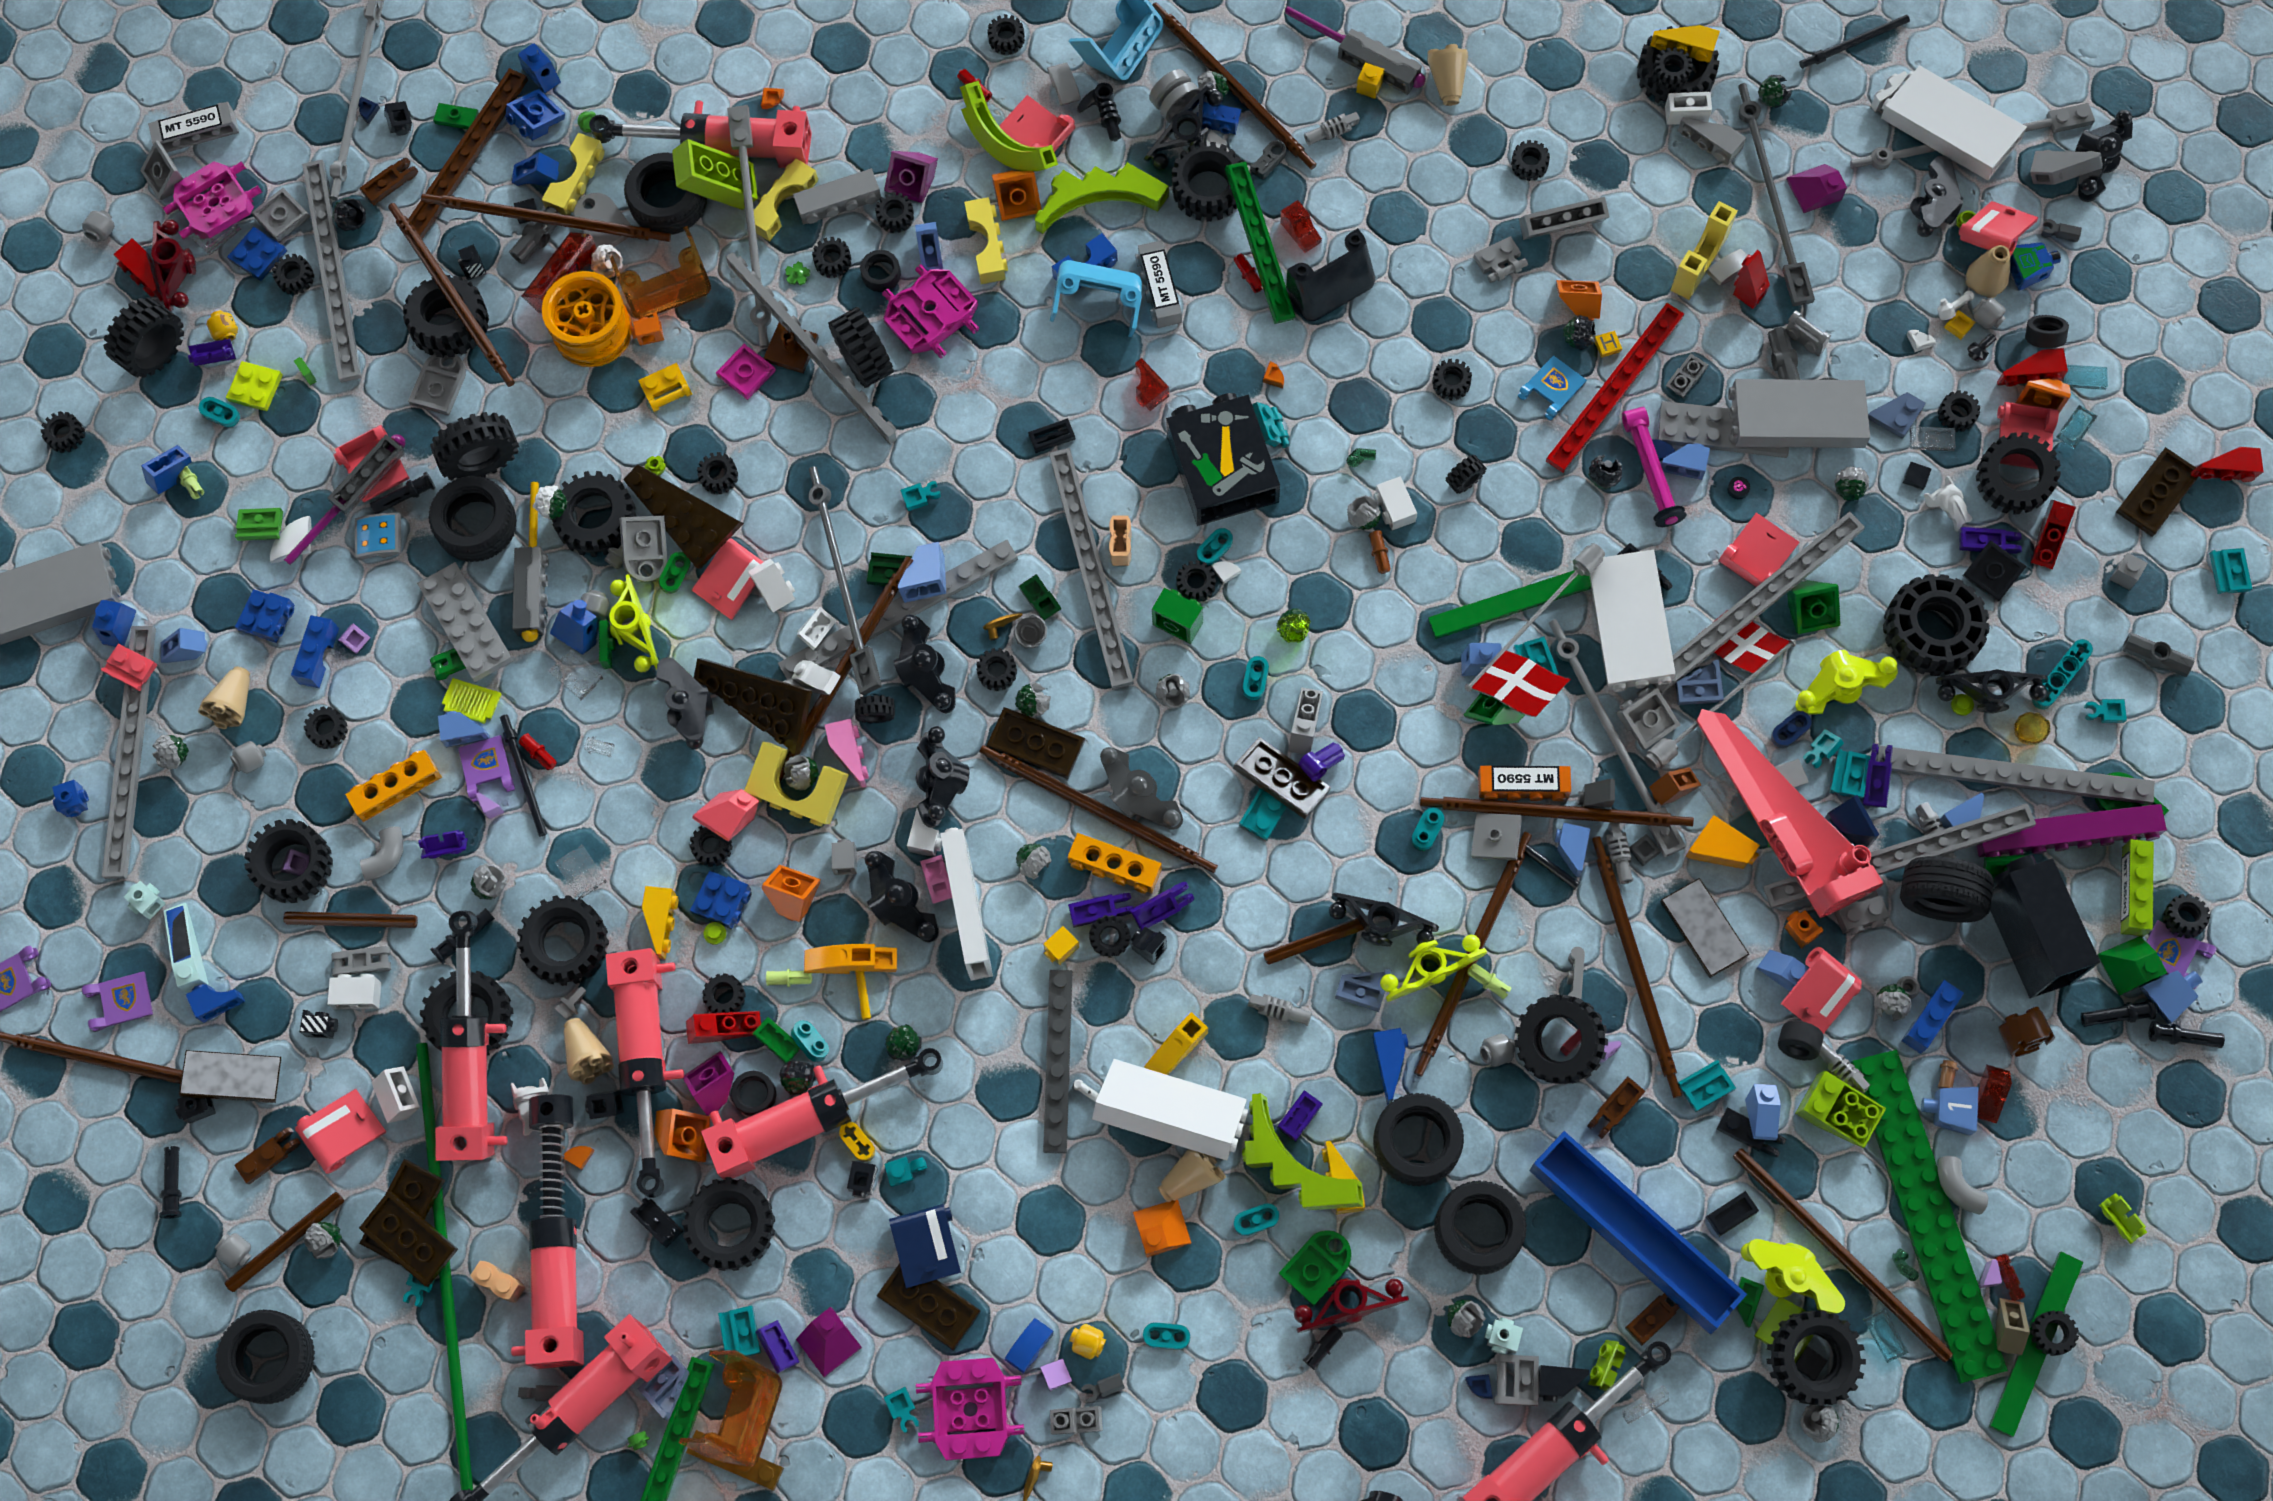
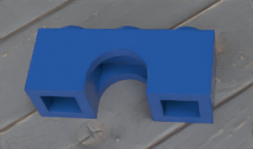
M1103 233L1085 244L1086 254L1090 258L1085 262L1086 264L1111 268L1118 261L1116 248ZM1069 255L1051 266L1052 275L1056 281L1060 265L1067 260L1073 261Z
M310 615L291 676L298 684L320 688L326 671L323 665V654L326 647L333 648L339 628L332 619Z
M1943 980L1936 987L1926 1002L1924 1010L1912 1023L1901 1041L1922 1054L1928 1049L1964 993Z

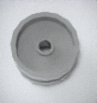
M1176 69L1167 73L1156 82L1149 94V100L1160 110L1161 115L1166 121L1170 123L1173 116L1180 113L1201 90L1196 84L1191 82V78L1185 71Z

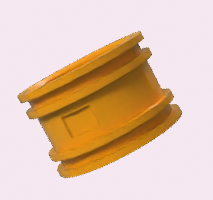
M573 272L554 282L548 289L542 303V318L555 346L566 360L581 367H598L614 361L627 349L632 337L630 329L632 321L618 288L610 279L596 272Z

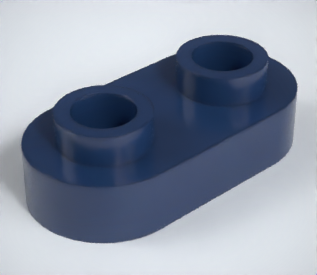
M1804 711L1792 713L1774 728L1771 734L1773 744L1779 748L1789 747L1809 730L1812 724L1811 717ZM1795 722H1800L1802 727L1796 726ZM1779 735H1784L1786 740H1781Z

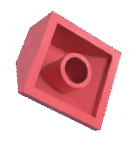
M742 789L722 792L697 811L692 819L729 842L754 820L759 800Z

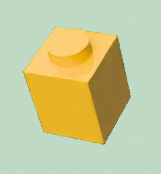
M1365 62L1357 79L1356 92L1376 99L1383 83L1384 69Z
M1064 926L1043 943L1044 955L1052 963L1056 961L1059 965L1080 947L1079 941Z

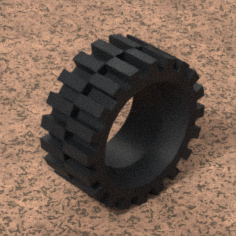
M1200 142L1199 148H1195L1193 144L1189 146V153L1183 150L1180 153V159L1176 158L1172 168V193L1175 203L1178 202V208L1181 211L1185 209V215L1191 217L1192 214H1195V220L1201 221L1202 217H1206V222H1211L1214 216L1217 217V220L1223 219V213L1229 216L1233 213V208L1237 210L1225 171L1227 165L1242 162L1239 156L1235 158L1234 150L1230 149L1227 152L1226 145L1221 144L1220 148L1216 147V142H1210V146H1205V142ZM1210 171L1223 176L1228 186L1221 194L1206 197L1195 194L1190 189L1189 182L1197 174Z
M140 298L137 299V304L133 301L128 304L129 308L125 309L123 307L120 310L121 315L119 317L115 316L112 319L114 324L108 326L107 331L109 334L104 336V341L107 343L103 346L106 350L105 354L131 375L137 378L139 376L145 378L147 374L150 376L154 375L156 369L161 371L164 368V363L169 364L172 361L170 357L172 354H177L178 350L176 347L182 344L183 340L180 337L184 336V331L182 330L184 325L178 316L156 300Z
M858 307L828 322L829 329L841 355H843L850 370L864 388L894 373L893 365L890 362L884 345H882L868 318L865 317Z
M2022 432L2019 437H2017V433H2010L2007 438L2004 435L1996 443L1994 442L1982 456L1977 466L1979 472L1976 475V481H1980L1977 488L1979 493L1985 492V495L1982 497L1985 502L1989 499L1994 502L1991 505L1992 508L1997 509L1998 506L2003 507V513L2007 514L2010 510H2013V515L2020 514L2023 510H2025V513H2028L2035 507L2036 509L2040 507L2058 485L2057 480L2061 474V471H2057L2061 466L2060 461H2054V457L2057 455L2056 451L2053 449L2049 452L2047 448L2050 444L2046 440L2043 444H2040L2038 442L2040 437L2034 435L2032 439L2028 438L2029 433ZM2011 454H2022L2031 458L2039 470L2037 485L2025 491L2014 490L2008 487L1999 475L2001 459Z
M286 819V824L281 820L274 821V827L269 824L263 826L265 832L261 834L257 831L254 834L257 840L255 843L249 841L247 846L251 849V853L245 852L244 856L250 862L244 865L245 870L250 873L247 876L254 885L273 900L276 899L282 903H286V899L290 903H298L297 897L305 901L309 899L308 893L311 892L316 895L320 892L316 887L319 884L323 887L326 885L327 881L324 879V876H330L332 872L327 865H333V858L328 855L332 852L330 847L326 845L327 842L313 828L299 820L296 823L293 819ZM290 845L306 846L309 852V863L302 875L290 881L276 880L272 872V864L279 851Z

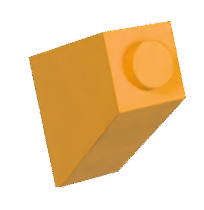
M1713 815L1689 849L1686 857L1692 860L1744 869L1748 863L1752 865L1759 856L1756 851L1760 845Z

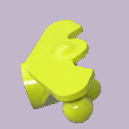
M628 574L625 575L626 581L614 580L610 585V592L617 597L621 596L609 614L611 621L610 632L617 639L619 645H623L624 640L651 656L641 655L635 659L634 667L637 671L641 673L647 672L652 665L657 670L658 658L651 638V620L648 614L644 613L632 579ZM627 618H634L630 624L622 625ZM642 636H644L646 644L639 640Z
M1846 650L1833 652L1821 661V671L1808 689L1799 693L1795 705L1796 710L1804 711L1808 715L1823 714L1827 702L1835 699L1845 704L1854 703L1862 695V688L1865 686L1887 687L1897 677V662L1893 657L1889 656L1876 663L1849 655Z
M1472 934L1465 936L1462 940L1463 948L1467 952H1471L1470 954L1435 947L1438 945L1436 940L1421 943L1408 954L1409 958L1415 957L1401 988L1397 989L1399 982L1394 975L1387 974L1381 978V988L1390 993L1385 998L1390 1002L1428 986L1439 984L1446 977L1485 956L1488 953L1485 948L1479 949L1480 940ZM1433 960L1439 968L1435 972H1427L1422 968L1421 961ZM1447 960L1456 961V963L1446 967ZM1413 975L1417 982L1408 984Z
M1761 1239L1751 1240L1742 1246L1740 1253L1745 1261L1754 1262L1759 1270H1767L1764 1278L1765 1285L1773 1296L1785 1298L1795 1292L1814 1299L1817 1309L1820 1311H1825L1829 1314H1837L1843 1311L1845 1307L1843 1296L1815 1261L1816 1257L1809 1249L1794 1243L1782 1245Z

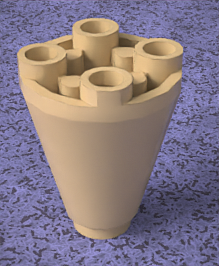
M1450 44L1446 46V49L1429 50L1427 52V62L1443 105L1452 106L1459 104L1468 62L1467 49H1459L1457 44Z
M1998 245L1974 260L1969 265L1966 273V285L1977 294L1988 298H1994L2002 293L2010 279V252L2008 248Z
M238 666L230 670L202 700L198 713L214 721V725L221 729H227L228 726H241L245 716L250 672Z
M580 1018L570 1019L564 1024L567 1073L572 1080L581 1081L582 1084L587 1085L594 1082L596 1077L614 1068L611 1054Z
M1187 1149L1161 1181L1158 1189L1167 1202L1176 1201L1216 1185L1224 1180L1226 1176L1219 1167L1215 1166L1218 1162L1215 1157Z

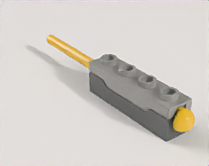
M538 482L530 483L528 547L514 548L512 629L517 636H522L526 642H534L538 635H544V627H547V616L544 614V607H547L548 604L547 595L545 594V587L548 586V577L545 574V567H548V555L543 552L540 546L537 547L538 511L533 508L536 494L539 492Z

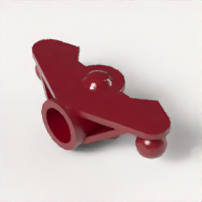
M168 219L162 225L159 221L153 222L151 255L165 308L172 312L174 306L184 308L189 303V298L185 293L175 292L188 272L190 275L196 274V260L190 248H186L184 251L176 240L167 236L176 235L179 231L178 223Z
M1344 1278L1328 1288V1291L1333 1292V1294L1313 1323L1310 1322L1313 1316L1310 1307L1300 1305L1295 1309L1294 1318L1302 1325L1297 1328V1333L1337 1323L1348 1322L1349 1324H1354L1361 1321L1362 1317L1408 1302L1409 1298L1408 1296L1402 1297L1401 1294L1403 1293L1404 1286L1396 1278L1388 1280L1385 1284V1291L1392 1298L1360 1284V1279L1350 1280ZM1345 1291L1354 1292L1359 1299L1358 1306L1355 1309H1348L1341 1305L1339 1297ZM1367 1296L1381 1301L1366 1306ZM1332 1304L1337 1315L1322 1319Z

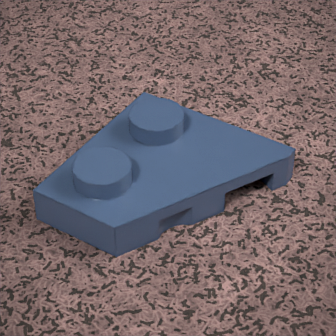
M1907 392L1871 411L1868 414V419L1903 439L1926 403Z
M1719 660L1712 661L1708 666L1694 671L1690 676H1685L1675 684L1678 705L1719 703L1724 700Z
M1384 969V972L1371 973L1369 971L1361 972L1358 975H1342L1335 999L1379 1012L1385 991L1381 988L1380 980L1384 975L1391 974L1392 970Z
M673 1354L671 1355L672 1360L649 1382L645 1381L637 1388L666 1421L670 1419L690 1373Z

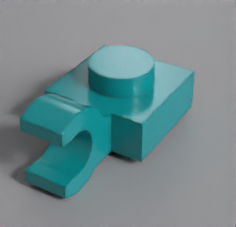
M903 1157L884 1164L891 1187L914 1180L912 1173L927 1169V1164L923 1157L915 1159L910 1163L907 1157Z

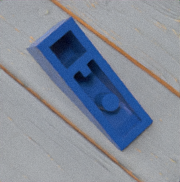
M1401 1028L1375 1032L1372 1037L1387 1105L1393 1101L1406 1051L1405 1048L1409 1047L1407 1035L1402 1034Z

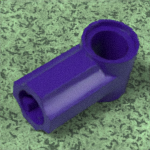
M1332 742L1316 753L1309 752L1304 755L1298 765L1314 782L1323 777L1329 768L1344 760L1345 754L1338 743Z

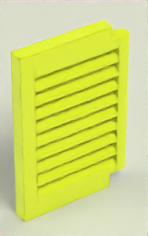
M452 678L442 701V704L445 705L443 711L460 712L471 720L485 724L487 719H492L502 694Z

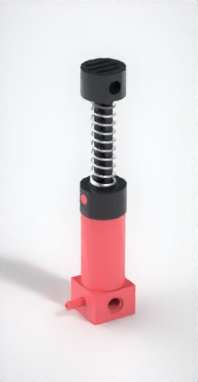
M562 1094L539 1095L529 1099V1128L542 1131L539 1134L542 1137V1143H539L542 1146V1152H539V1154L542 1155L543 1161L539 1163L543 1164V1170L539 1172L543 1173V1179L539 1181L543 1182V1188H540L543 1191V1197H540L543 1200V1206L540 1207L543 1209V1215L540 1216V1219L529 1222L532 1330H525V1346L512 1347L511 1354L512 1356L525 1355V1364L535 1369L584 1365L583 1331L577 1329L576 1219L566 1218L562 1215L566 1210L562 1208V1205L565 1203V1200L562 1199V1196L565 1194V1191L562 1190V1187L565 1185V1182L562 1181L565 1173L561 1169L565 1167V1164L561 1160L565 1156L561 1151L565 1147L561 1144L564 1140L561 1133L564 1129L574 1126L573 1097Z

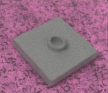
M284 188L280 189L251 212L253 217L277 242H280L310 218L308 212Z
M1476 813L1471 857L1477 859L1517 860L1522 823L1521 815Z

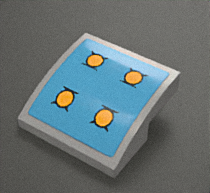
M380 513L355 518L356 559L361 561L375 556L386 558L401 554L400 513Z

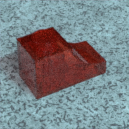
M1299 200L1281 210V225L1304 253L1322 243V238L1316 231L1310 214Z
M1141 358L1135 362L1136 373L1141 380L1140 384L1136 387V400L1142 407L1145 406L1151 411L1169 397V386Z
M1986 1064L1979 1083L1977 1118L1997 1124L2012 1085L2010 1071Z

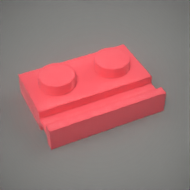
M118 643L106 661V666L102 667L101 671L141 691V686L147 682L157 664Z

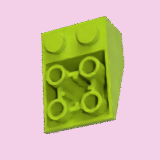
M1825 1070L1816 1075L1795 1114L1820 1129L1861 1148H1865L1886 1108Z

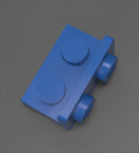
M1204 102L1202 129L1207 127L1211 130L1220 131L1223 134L1236 135L1241 117V109L1223 105L1212 107Z

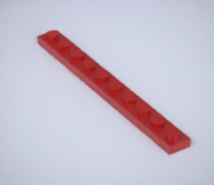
M1669 303L1665 304L1546 458L1547 463L1562 473L1565 472L1683 319V312Z

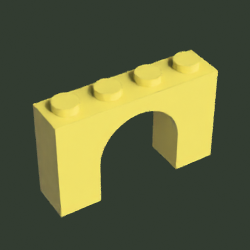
M1720 201L1717 203L1708 218L1705 230L1693 252L1688 250L1680 263L1671 288L1672 292L1690 300L1706 274L1707 269L1711 266L1727 240L1738 210Z
M762 742L744 791L758 799L759 802H762V800L770 802L769 806L778 810H782V808L790 810L789 814L797 818L808 817L810 818V823L822 827L823 824H831L849 774L830 766H823L813 792L803 800H793L783 792L779 780L780 772L789 750L770 742Z

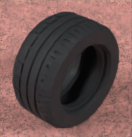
M668 152L656 153L643 158L629 171L624 184V195L629 210L640 227L674 235L689 229L700 219L705 211L707 198L686 191L683 198L674 206L655 208L645 202V197L653 185L664 180H675L673 154Z
M466 476L447 483L433 498L429 508L428 519L430 529L435 538L449 555L462 561L479 562L480 560L484 561L494 557V555H498L510 543L509 541L512 540L516 530L517 519L511 501L497 483L485 477ZM472 502H484L494 508L492 521L483 532L474 536H462L452 531L454 516L463 506Z
M1939 856L1918 857L1911 860L1904 868L1900 899L1907 909L1928 918L1958 923L1976 922L1982 920L1990 912L1994 879L1989 871L1968 861Z
M1411 1093L1395 1099L1385 1107L1375 1126L1373 1148L1377 1161L1391 1178L1409 1186H1427L1442 1180L1454 1169L1462 1153L1464 1131L1462 1123H1460V1119L1457 1117L1458 1115L1450 1105L1440 1098H1436V1096H1430V1094ZM1412 1116L1426 1117L1439 1127L1443 1135L1444 1146L1442 1153L1436 1159L1424 1164L1411 1163L1402 1158L1396 1151L1392 1140L1393 1130L1403 1119Z
M1481 1180L1467 1182L1453 1189L1442 1201L1435 1217V1241L1444 1258L1454 1267L1456 1266L1457 1269L1475 1275L1494 1273L1509 1265L1520 1252L1527 1231L1525 1213L1517 1198L1507 1189H1504L1503 1186ZM1473 1203L1487 1204L1496 1209L1502 1216L1506 1227L1505 1239L1497 1249L1486 1253L1474 1252L1466 1248L1459 1241L1454 1229L1455 1216L1466 1205Z
M264 1309L246 1313V1315H242L235 1322H232L231 1326H228L227 1331L223 1333V1337L221 1336V1341L218 1343L219 1346L216 1349L217 1353L215 1355V1363H217L216 1372L224 1387L237 1398L258 1404L278 1403L290 1398L291 1395L293 1396L295 1392L300 1390V1387H303V1383H306L307 1378L310 1376L309 1373L312 1371V1366H314L313 1360L315 1359L313 1340L309 1331L301 1322L287 1314ZM276 1331L283 1337L287 1345V1360L284 1368L271 1380L255 1383L247 1376L244 1369L243 1357L246 1348L258 1335L264 1332Z

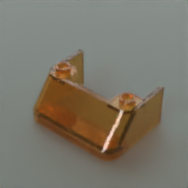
M687 226L683 228L690 246L682 249L678 255L681 267L642 282L639 274L633 270L620 273L613 254L609 255L622 291L635 318L652 317L655 312L657 314L704 297L710 292L711 283Z
M736 1350L710 1351L709 1356L725 1364L722 1374L723 1383L732 1390L718 1434L707 1432L701 1438H680L679 1443L708 1458L742 1467H752L759 1460L782 1390V1380L775 1372Z

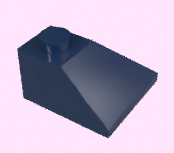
M1858 795L1842 803L1825 816V819L1854 846L1863 845L1869 848L1879 836Z

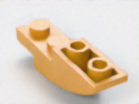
M844 944L804 950V973L896 972L897 948L875 947V944Z

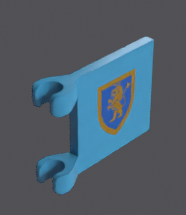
M1553 355L1529 382L1520 388L1518 397L1526 400L1533 390L1552 403L1547 408V413L1545 414V417L1551 421L1587 380Z

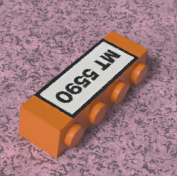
M1480 766L1478 771L1479 798L1494 801L1498 800V798H1507L1508 801H1519L1521 798H1529L1530 801H1541L1543 798H1552L1553 801H1564L1569 799L1571 794L1570 766Z

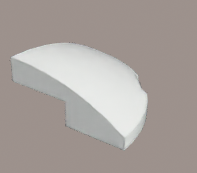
M310 516L293 521L281 532L280 539H275L270 552L271 563L283 562L287 555L312 529ZM311 544L300 555L311 553Z

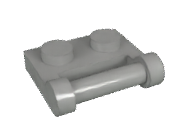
M1796 310L1788 320L1789 323L1786 328L1788 336L1792 340L1804 345L1810 353L1820 356L1825 350L1831 335L1827 332L1823 333L1801 317L1802 314Z
M1496 1354L1497 1396H1494V1404L1538 1406L1539 1356ZM1507 1363H1514L1513 1397L1506 1396Z

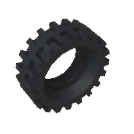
M1652 36L1648 38L1647 44H1644L1637 66V78H1641L1639 85L1641 88H1647L1645 94L1648 97L1654 95V102L1659 104L1661 100L1667 101L1669 93L1711 91L1720 62L1717 60L1718 50L1713 52L1710 63L1692 58V64L1696 68V75L1686 84L1683 83L1682 87L1676 85V88L1672 89L1671 85H1669L1668 88H1665V83L1659 85V80L1655 81V75H1653L1656 57L1658 54L1660 55L1662 50L1650 46Z
M482 412L480 416L470 414V417L466 419L461 417L457 419L458 422L447 424V429H440L438 431L439 436L433 437V443L430 444L440 473L444 478L448 477L451 481L455 478L458 479L466 476L486 477V474L490 472L494 474L498 472V468H505L507 461H513L515 459L514 454L519 452V444L509 420L504 415L498 416L494 412L491 415H488L487 412Z
M585 471L584 477L578 478L575 474L572 476L574 481L570 484L564 481L562 483L564 488L562 493L568 501L567 507L562 516L552 519V525L563 544H566L571 551L577 550L582 556L588 552L592 557H597V552L601 551L604 555H608V549L612 547L619 549L618 543L621 542L619 518L637 517L635 504L620 480L616 481L611 474H608L607 477L603 476L601 471H596L595 476H591L589 471ZM595 495L608 499L612 506V512L607 522L593 529H584L575 523L573 518L574 509L584 498Z
M556 895L552 896L553 900L549 902L543 899L540 901V907L535 909L532 906L529 909L531 915L528 918L523 917L521 920L524 925L517 932L520 936V941L517 942V947L521 951L520 957L538 978L546 980L549 984L560 983L562 986H567V982L580 983V978L584 976L587 978L591 977L590 972L594 968L599 969L601 967L599 963L601 958H606L605 946L609 945V940L606 937V933H608L607 928L593 907L586 904L580 898L576 900L569 895H566L565 898H559ZM561 922H572L578 925L584 934V946L580 953L567 961H556L549 958L544 949V938L547 932L554 925Z
M456 971L450 972L451 977L447 979L439 978L440 984L434 988L431 985L428 989L431 992L428 998L424 997L422 1000L425 1004L424 1010H420V1016L423 1018V1023H420L421 1028L426 1032V1038L441 1052L440 1018L448 1017L450 1008L457 1001ZM476 971V973L471 972V996L479 997L487 1005L489 1014L488 1024H505L507 1028L508 1026L512 1027L513 1021L510 1019V1016L514 1012L509 1003L511 1001L510 997L490 976H486L480 971ZM507 1032L489 1033L487 1056L490 1055L489 1050L492 1048L498 1049L501 1047L499 1042L502 1038L507 1039L509 1036Z
M725 1177V1180L721 1181L718 1179L712 1180V1184L708 1186L702 1185L700 1187L701 1191L697 1195L693 1194L690 1197L692 1201L684 1209L686 1215L685 1220H682V1226L684 1227L683 1237L687 1241L690 1251L706 1265L718 1268L721 1271L726 1269L737 1271L740 1267L751 1266V1262L757 1258L760 1260L763 1257V1251L766 1248L769 1249L771 1245V1236L775 1234L773 1229L775 1216L772 1213V1206L766 1197L753 1184H749L742 1179L734 1180L731 1177ZM729 1203L744 1207L749 1213L751 1220L750 1232L747 1237L739 1244L730 1247L721 1246L714 1242L708 1229L709 1219L713 1212L720 1206Z
M1802 1311L1799 1314L1789 1315L1790 1319L1787 1321L1782 1320L1778 1324L1780 1329L1773 1331L1771 1334L1774 1338L1773 1344L1767 1345V1350L1771 1351V1358L1766 1359L1767 1364H1771L1773 1367V1372L1770 1373V1376L1778 1380V1389L1786 1391L1788 1393L1787 1397L1810 1405L1837 1404L1838 1400L1849 1398L1847 1393L1849 1391H1856L1858 1388L1855 1384L1856 1380L1863 1379L1864 1373L1860 1372L1861 1364L1866 1365V1359H1861L1860 1351L1865 1350L1864 1345L1858 1344L1856 1340L1859 1337L1858 1332L1849 1329L1851 1324L1848 1321H1842L1838 1319V1315L1829 1314L1825 1311ZM1810 1335H1818L1825 1339L1831 1346L1834 1355L1833 1367L1830 1373L1824 1379L1818 1381H1811L1803 1377L1797 1370L1794 1361L1795 1349L1798 1343L1804 1337Z

